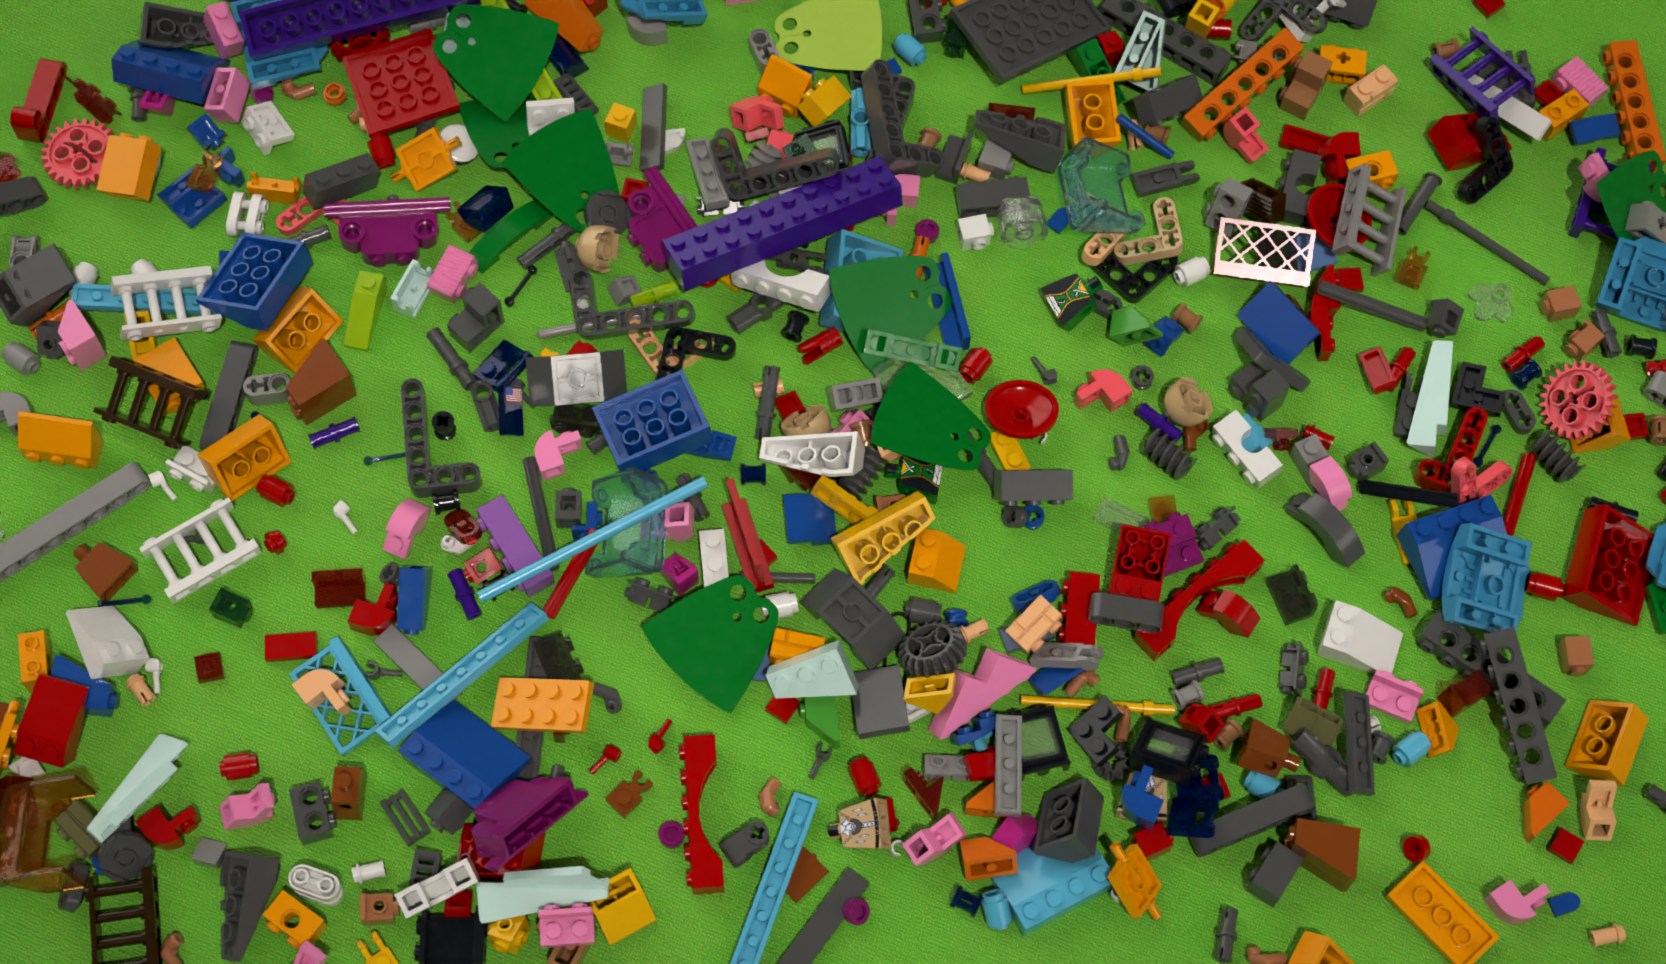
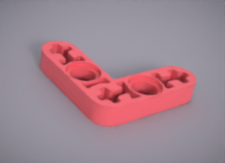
M303 197L277 217L276 224L278 230L286 236L297 233L324 213V206L313 209V212L309 215H304L300 212L304 206L311 205L306 197ZM295 213H297V216L299 217L300 221H298L297 217L295 218ZM329 217L339 228V217ZM284 221H288L289 223L291 222V223H292V226H290V227H288L287 225L284 226V223H283V222H284Z
M1461 457L1451 469V492L1458 494L1457 506L1488 496L1511 477L1513 469L1501 460L1476 477V464L1467 457Z

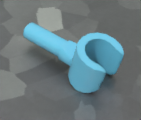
M995 729L971 742L974 752H981L988 748L985 740L995 733Z

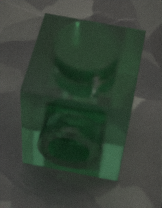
M807 133L782 148L786 154V157L783 159L817 151ZM808 165L800 166L804 171L811 169Z

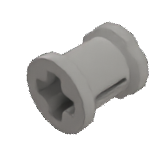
M1196 680L1190 681V685L1179 690H1171L1172 699L1179 710H1184L1186 705L1195 701L1201 702L1204 700L1203 691Z

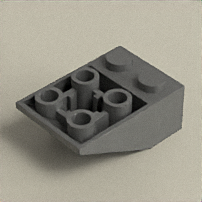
M55 244L47 246L0 274V308L10 324L25 327L32 325L77 282L76 277Z

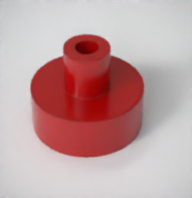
M1422 835L1406 838L1403 843L1404 855L1412 862L1427 859L1431 852L1429 841Z

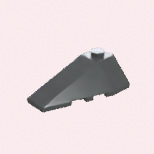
M150 2L144 3L139 28L140 44L165 49L215 43L212 42L213 39L210 38L211 35H209V31H207V27L203 23L205 13Z
M978 109L975 112V128L1031 166L1041 171L1055 173L1064 154L1065 124L1043 117H1036V120L1025 119L1024 115L1019 114L1016 115V118L1007 117L1002 112Z
M224 851L220 873V886H225V900L220 901V910L225 912V923L221 926V959L234 962L241 961L276 884V877L279 873L278 857Z

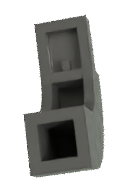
M1302 492L1285 506L1288 515L1306 523L1320 536L1331 560L1348 568L1365 554L1363 545L1348 520L1334 505L1319 494L1315 493L1309 496Z

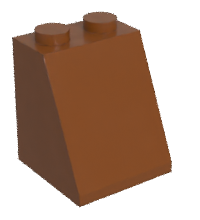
M325 338L318 342L286 386L289 394L286 400L291 406L290 409L297 420L302 419L306 426L357 396L350 374Z
M1297 818L1293 826H1289L1288 833L1285 832L1283 845L1304 858L1300 865L1301 867L1342 892H1346L1356 880L1361 828Z

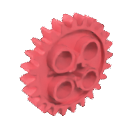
M75 118L73 125H69L65 121V128L63 129L56 126L57 133L49 132L51 140H44L46 148L41 149L43 167L50 179H55L57 185L63 183L66 189L71 184H73L75 190H78L80 185H83L85 190H87L89 183L97 187L96 180L100 176L109 135H113L111 129H106L104 123L98 125L95 119L88 124L86 118H83L82 123H78Z
M1574 361L1572 366L1564 364V371L1556 369V378L1548 377L1552 383L1550 385H1543L1547 389V393L1540 394L1541 397L1545 398V401L1540 403L1539 406L1546 409L1540 415L1547 418L1544 423L1551 426L1552 432H1558L1557 435L1570 440H1574L1575 437L1583 440L1584 434L1587 437H1593L1592 430L1601 433V424L1609 425L1606 417H1614L1613 413L1610 412V408H1617L1618 405L1612 403V400L1618 398V395L1611 392L1617 386L1610 383L1613 378L1606 375V370L1599 368L1594 363L1590 365L1586 361H1583L1582 364ZM1584 380V385L1580 388V383ZM1565 394V399L1560 403L1561 397ZM1597 398L1596 404L1592 407L1593 400ZM1577 413V418L1572 422L1573 416Z

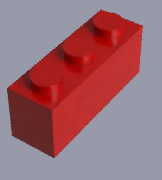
M1070 571L1068 580H1063L1062 594L1066 595V603L1061 604L1060 613L1065 619L1064 627L1059 628V642L1084 643V645L1095 646L1097 624L1090 622L1088 616L1091 595L1099 592L1100 574Z

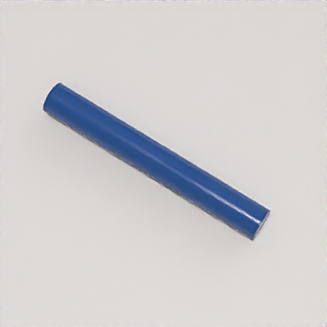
M1123 114L1117 116L1116 122L1166 158H1172L1174 155L1173 150Z

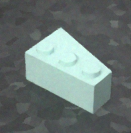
M1145 10L1143 11L1114 73L1132 71V68L1142 67V69L1161 67L1166 20ZM1159 77L1144 78V81L1139 82L1128 80V82L1149 91L1158 87Z
M840 640L771 665L766 673V678L775 698L857 695L859 687Z

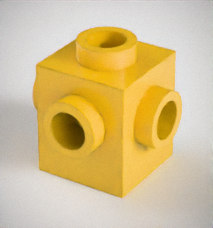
M526 915L491 922L488 928V936L492 947L500 953L509 952L516 955L520 947L526 944L531 928Z

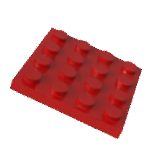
M431 28L342 56L370 139L378 133L387 134L460 110L446 68L434 53L433 43L435 38Z

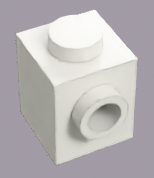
M986 214L958 219L957 234L962 251L969 249L980 250L990 246L991 236H994L992 222H988Z

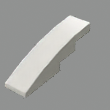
M1473 75L1468 81L1474 86L1482 83L1484 79ZM1493 85L1483 94L1488 99H1493L1503 91ZM1514 97L1509 98L1498 106L1499 118L1538 141L1541 140L1553 122Z

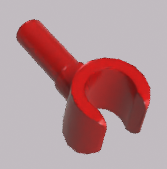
M667 719L657 734H653L649 739L648 747L655 754H658L666 745L661 738L672 724L670 719Z
M613 745L607 746L600 760L588 771L593 775L608 759L616 763L621 757L622 751Z

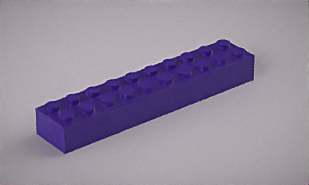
M280 0L239 11L250 57L254 61L449 13L454 7L459 5H480L482 2L481 0Z
M878 156L837 172L831 177L816 180L664 239L662 243L665 260L684 291L903 206L901 184L883 159Z

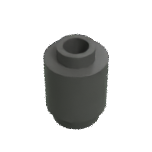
M913 597L912 602L907 601L904 616L909 617V622L925 625V622L930 624L934 620L939 622L942 604H936L934 600Z

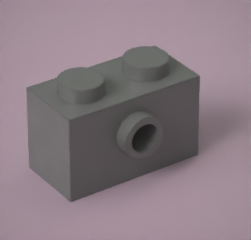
M1278 841L1272 849L1267 846L1259 859L1263 862L1260 869L1254 867L1247 878L1251 883L1246 891L1274 908L1304 860L1303 857Z

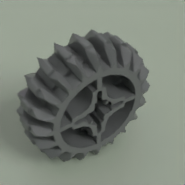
M934 620L930 624L925 622V625L921 627L916 625V630L908 631L909 636L902 638L903 643L899 645L898 652L903 669L912 678L924 676L928 678L932 675L949 674V671L952 669L957 670V664L963 663V657L967 655V642L962 631L953 622L947 623L946 620H943L939 623L937 620Z

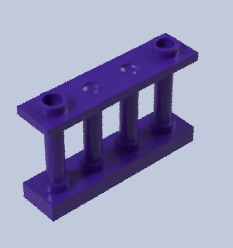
M1472 26L1469 29L1471 42L1448 59H1443L1437 53L1429 58L1431 73L1481 117L1488 116L1499 120L1498 106L1523 88L1530 95H1534L1536 93V80L1532 73L1529 71L1525 72L1489 41L1484 32H1479ZM1476 49L1485 55L1463 72H1458L1453 68L1455 64ZM1491 62L1500 68L1479 85L1473 86L1468 81L1469 78ZM1507 75L1515 81L1514 84L1493 99H1488L1483 94Z
M1597 147L1594 153L1600 154L1609 172L1618 167L1604 159L1606 149ZM1649 164V171H1651L1652 164ZM1582 188L1568 236L1578 238L1582 230H1590L1617 239L1612 227L1591 221L1587 217L1588 211L1592 212L1594 210L1604 214L1606 212L1603 204L1589 197Z

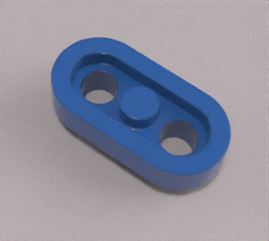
M1046 580L1018 592L1011 598L1014 610L1023 613L1039 595H1042L1049 603L1054 602L1060 595L1058 583L1054 580Z

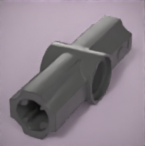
M755 293L751 301L728 315L727 321L734 332L740 335L759 321L769 320L773 312L788 302ZM760 304H764V305H766L767 307H766V308H758L757 306L760 305Z
M1307 728L1300 730L1291 740L1290 745L1309 762V767L1315 776L1320 779L1326 778L1345 797L1351 796L1353 793H1349L1348 768L1343 763L1344 760L1339 751L1332 746L1326 747Z

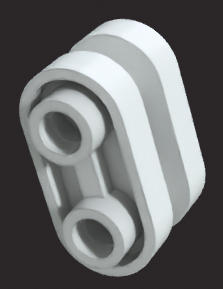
M235 191L233 193L226 222V233L228 236L238 237L241 230H244L245 233L263 234V216L269 210V201L265 200V195L254 193L251 200H247L245 192ZM248 209L247 219L243 221L245 211Z
M305 864L297 865L290 871L288 880L298 896L328 907L336 906L343 900L344 889L335 875Z

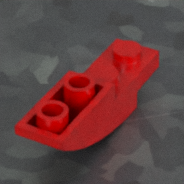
M1334 265L1327 267L1319 283L1324 280L1339 286V275L1335 274ZM1317 285L1309 306L1307 318L1321 332L1315 339L1318 361H1328L1331 353L1335 351V339L1331 338V331L1333 330V318L1337 309H1340L1341 302L1318 294Z

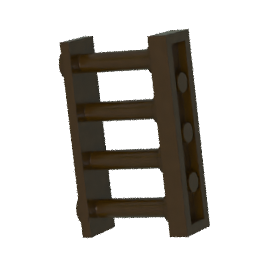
M111 356L108 365L116 368V373H118L108 407H94L93 412L102 415L101 419L106 422L116 423L117 421L165 441L164 445L167 447L178 449L179 446H189L191 441L181 438L180 434L191 402H194L195 399L205 400L207 390L126 357ZM133 375L138 377L137 381L139 384L129 415L127 416L117 412L127 379ZM153 383L159 386L158 390H160L150 423L147 424L139 421L138 417L148 387ZM176 392L180 394L179 398L181 401L171 432L169 433L159 429V425L169 395Z
M152 868L141 869L142 878H138V881L99 887V882L94 877H88V886L84 887V896L86 902H89L92 964H104L103 949L135 944L146 946V956H143V959L112 964H163V959L160 956L162 937L158 875ZM133 892L143 894V904H140L139 907L101 912L100 897ZM140 917L141 920H144L145 930H141V933L102 939L101 923Z

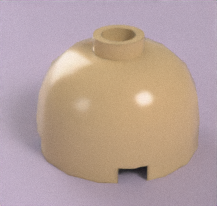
M593 225L586 228L577 238L575 243L579 262L586 269L604 274L612 269L608 265L612 258L617 260L620 249L619 234L614 233V230H616L614 227Z
M1182 377L1172 384L1164 397L1168 418L1183 427H1193L1201 424L1210 417L1209 415L1213 411L1212 402L1205 390L1201 392L1196 387L1199 383L1189 377Z
M820 404L805 407L807 412L800 415L796 411L781 423L784 436L830 433L831 430L829 414L824 405Z

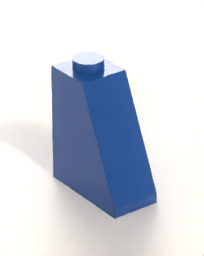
M407 565L400 568L397 629L404 630L403 634L418 635L419 631L426 629L433 566Z
M55 655L51 676L90 687L84 715L112 717L114 709H117L119 705V694H117L113 686L100 678L91 679L88 671L60 655Z

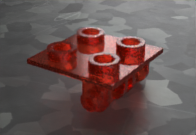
M65 77L78 89L74 94L76 102L87 111H90V114L101 123L110 124L113 121L112 116L114 113L122 115L116 109L117 104L108 97L103 98L100 95L101 90L95 85L87 84L78 77L76 80Z

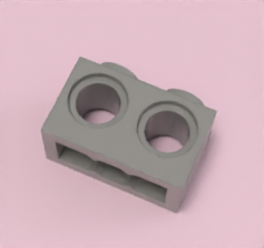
M1229 177L1223 185L1219 183L1213 193L1216 199L1214 202L1211 201L1206 209L1205 214L1208 217L1205 225L1218 231L1220 217L1241 220L1254 190ZM1225 223L1224 234L1230 237L1236 229L1235 224Z

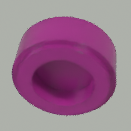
M921 220L916 225L915 236H923L921 243L927 237L931 244L939 236V226L933 220Z
M669 821L664 823L659 829V841L664 847L675 849L684 842V829L679 823Z
M854 897L849 899L843 907L844 919L853 925H862L867 921L870 914L868 903L860 898Z

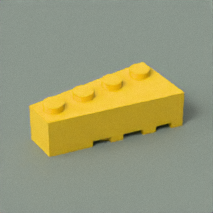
M916 491L830 539L848 575L852 576L862 585L865 583V579L873 572L876 573L885 561L892 555L895 556L904 544L915 538L936 517L926 497L919 491Z

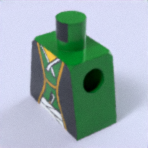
M1072 274L1041 288L1061 325L1066 330L1071 331L1097 308L1098 305L1092 295L1101 290L1103 285L1097 276L1084 282L1078 274Z
M904 455L903 465L888 463L886 477L900 480L898 490L900 494L909 496L919 491L926 497L928 503L936 505L943 466Z

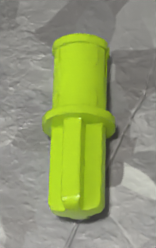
M671 279L654 287L651 285L649 289L630 296L629 300L632 307L653 302L657 304L663 298L678 294L675 282Z

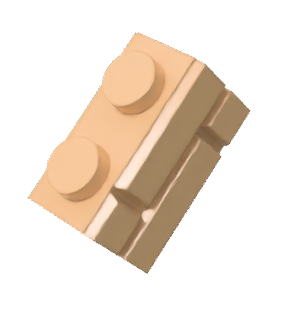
M1382 65L1348 87L1343 101L1359 117L1383 101L1384 98L1392 95L1398 79L1385 65Z
M1039 595L1005 630V634L1027 655L1031 651L1036 653L1045 643L1042 639L1048 633L1055 634L1063 625L1060 622L1063 619V615L1042 595Z

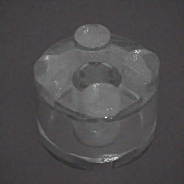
M1032 195L1016 199L1009 197L1002 200V206L999 207L996 213L1002 243H1009L1011 248L1022 249L1036 245L1035 241L1039 238L1041 240L1046 238L1048 234L1043 205L1037 196Z

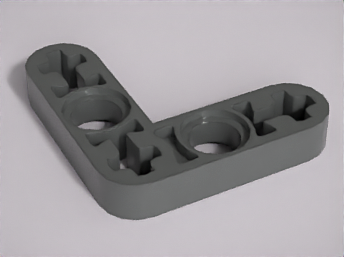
M1263 0L1242 24L1240 32L1245 40L1258 42L1284 11L1313 34H1320L1325 31L1327 19L1306 0H1291L1289 4L1285 0ZM1299 3L1304 4L1305 10L1302 14L1296 15L1293 13L1295 5ZM1265 8L1273 10V14L1269 19L1261 17V13ZM1310 14L1315 20L1319 19L1321 24L1313 26L1307 17ZM1256 18L1264 24L1262 27L1255 21ZM1252 28L1256 31V34H1249L1247 30Z
M1241 326L1234 335L1251 358L1270 372L1275 369L1287 383L1300 391H1304L1311 383L1310 379L1303 373L1272 355L1260 339L1246 327Z

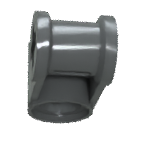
M760 821L750 823L738 833L727 838L721 843L719 848L732 866L738 868L768 845V827ZM753 832L762 833V839L759 840L757 837L753 839Z

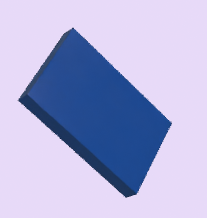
M1270 281L1237 314L1277 358L1287 364H1290L1321 334L1320 330L1273 281Z

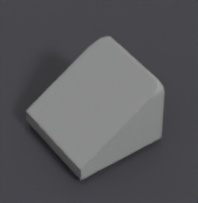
M634 276L614 278L608 286V291L616 306L629 303L630 296L642 292Z
M201 838L191 860L195 864L220 869L223 854L228 844Z

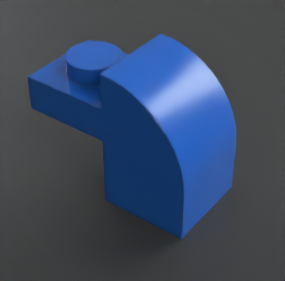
M1144 765L1141 772L1135 771L1130 785L1124 784L1120 795V804L1123 813L1130 821L1152 830L1164 800L1145 792L1154 768Z

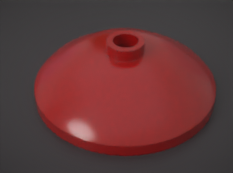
M1328 183L1320 186L1312 193L1307 203V218L1311 229L1316 230V236L1330 247H1333L1346 186L1339 183ZM1362 211V222L1372 227L1371 215ZM1358 230L1357 242L1363 244L1369 236Z
M1013 380L1000 384L990 392L986 399L985 414L991 426L998 432L1012 438L1030 439L1041 436L1053 428L1058 419L1059 405L1053 393L1041 384L1027 380Z

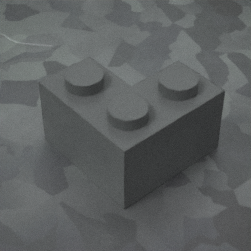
M481 283L469 288L462 298L465 309L460 314L453 315L447 324L449 335L469 353L505 322L500 300Z
M1253 361L1231 378L1228 388L1231 395L1244 404L1248 414L1262 422L1282 407L1290 385L1275 369L1265 374Z

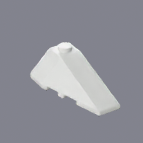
M858 431L762 437L759 458L764 462L828 477L853 476L863 469L865 447Z

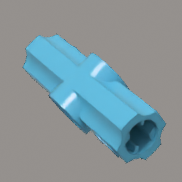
M857 87L851 91L850 153L856 157L865 158L871 150V131L863 88Z

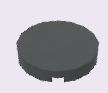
M610 190L597 192L585 204L584 216L586 223L589 227L593 225L614 227L616 229L614 230L615 234H622L629 226L631 219L627 201L625 202L617 192Z
M131 831L118 832L108 837L101 844L98 851V864L101 871L113 881L127 882L128 879L134 877L137 879L141 877V869L149 868L152 862V849L147 839L141 834Z

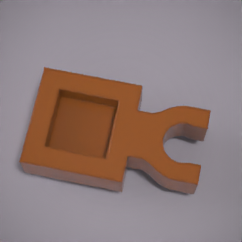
M639 770L634 774L629 785L623 781L606 798V802L624 819L643 801L640 794L647 792L653 787V783L650 780L644 785L638 784V780L643 777L642 772Z

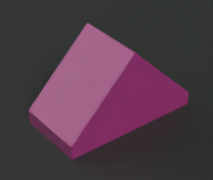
M146 90L139 102V108L150 114L172 117L175 97Z
M674 553L656 566L657 570L678 596H681L699 583L697 567L677 553Z
M1022 814L1021 817H1007L991 839L1016 850V854L1035 843L1039 823L1031 814Z

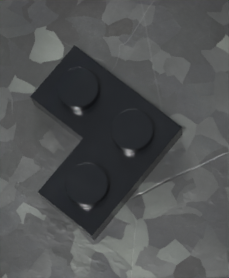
M1463 361L1451 408L1468 411L1472 407H1480L1486 411L1487 415L1500 418L1506 392L1483 388L1487 366Z
M1104 695L1068 731L1099 767H1102L1119 751L1105 732L1124 715Z

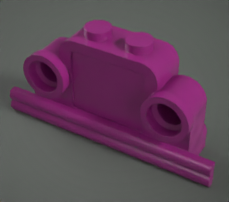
M655 165L643 172L651 186L644 190H636L629 196L628 206L632 218L629 221L627 239L633 248L637 246L641 252L639 254L646 267L650 265L656 272H663L669 268L670 273L675 277L665 260L662 240L698 226Z
M450 197L324 203L325 218L339 217L340 226L338 232L343 248L349 252L361 250L362 260L366 264L381 267L385 264L408 265L412 259L417 261L420 256L419 247L424 249L431 248L438 241L437 212L451 211Z
M538 777L529 782L512 780L503 785L474 809L477 824L472 827L471 832L476 844L477 854L482 858L493 857L484 864L485 868L493 872L498 871L588 797V792L579 789L574 791L571 779L566 777H555L552 779Z

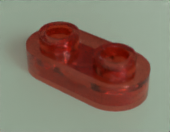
M462 509L454 510L444 518L447 530L461 544L472 545L481 538L482 530L479 523L467 511Z

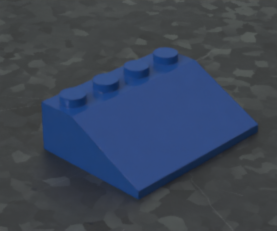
M139 39L121 45L111 59L114 82L203 104L208 97L216 68H228L230 65V60L180 47L163 49L142 45Z
M243 232L199 294L196 302L247 328L267 331L313 261L304 242Z
M683 369L592 407L622 479L645 471L647 467L652 468L714 441L710 426Z
M1491 495L1406 523L1396 536L1429 601L1442 597L1443 577L1448 554L1461 524L1473 523L1507 534L1502 514Z
M452 700L418 727L398 749L406 762L443 790L446 789L457 795L473 810V813L479 804L503 785L515 780L532 759L528 754L455 700Z

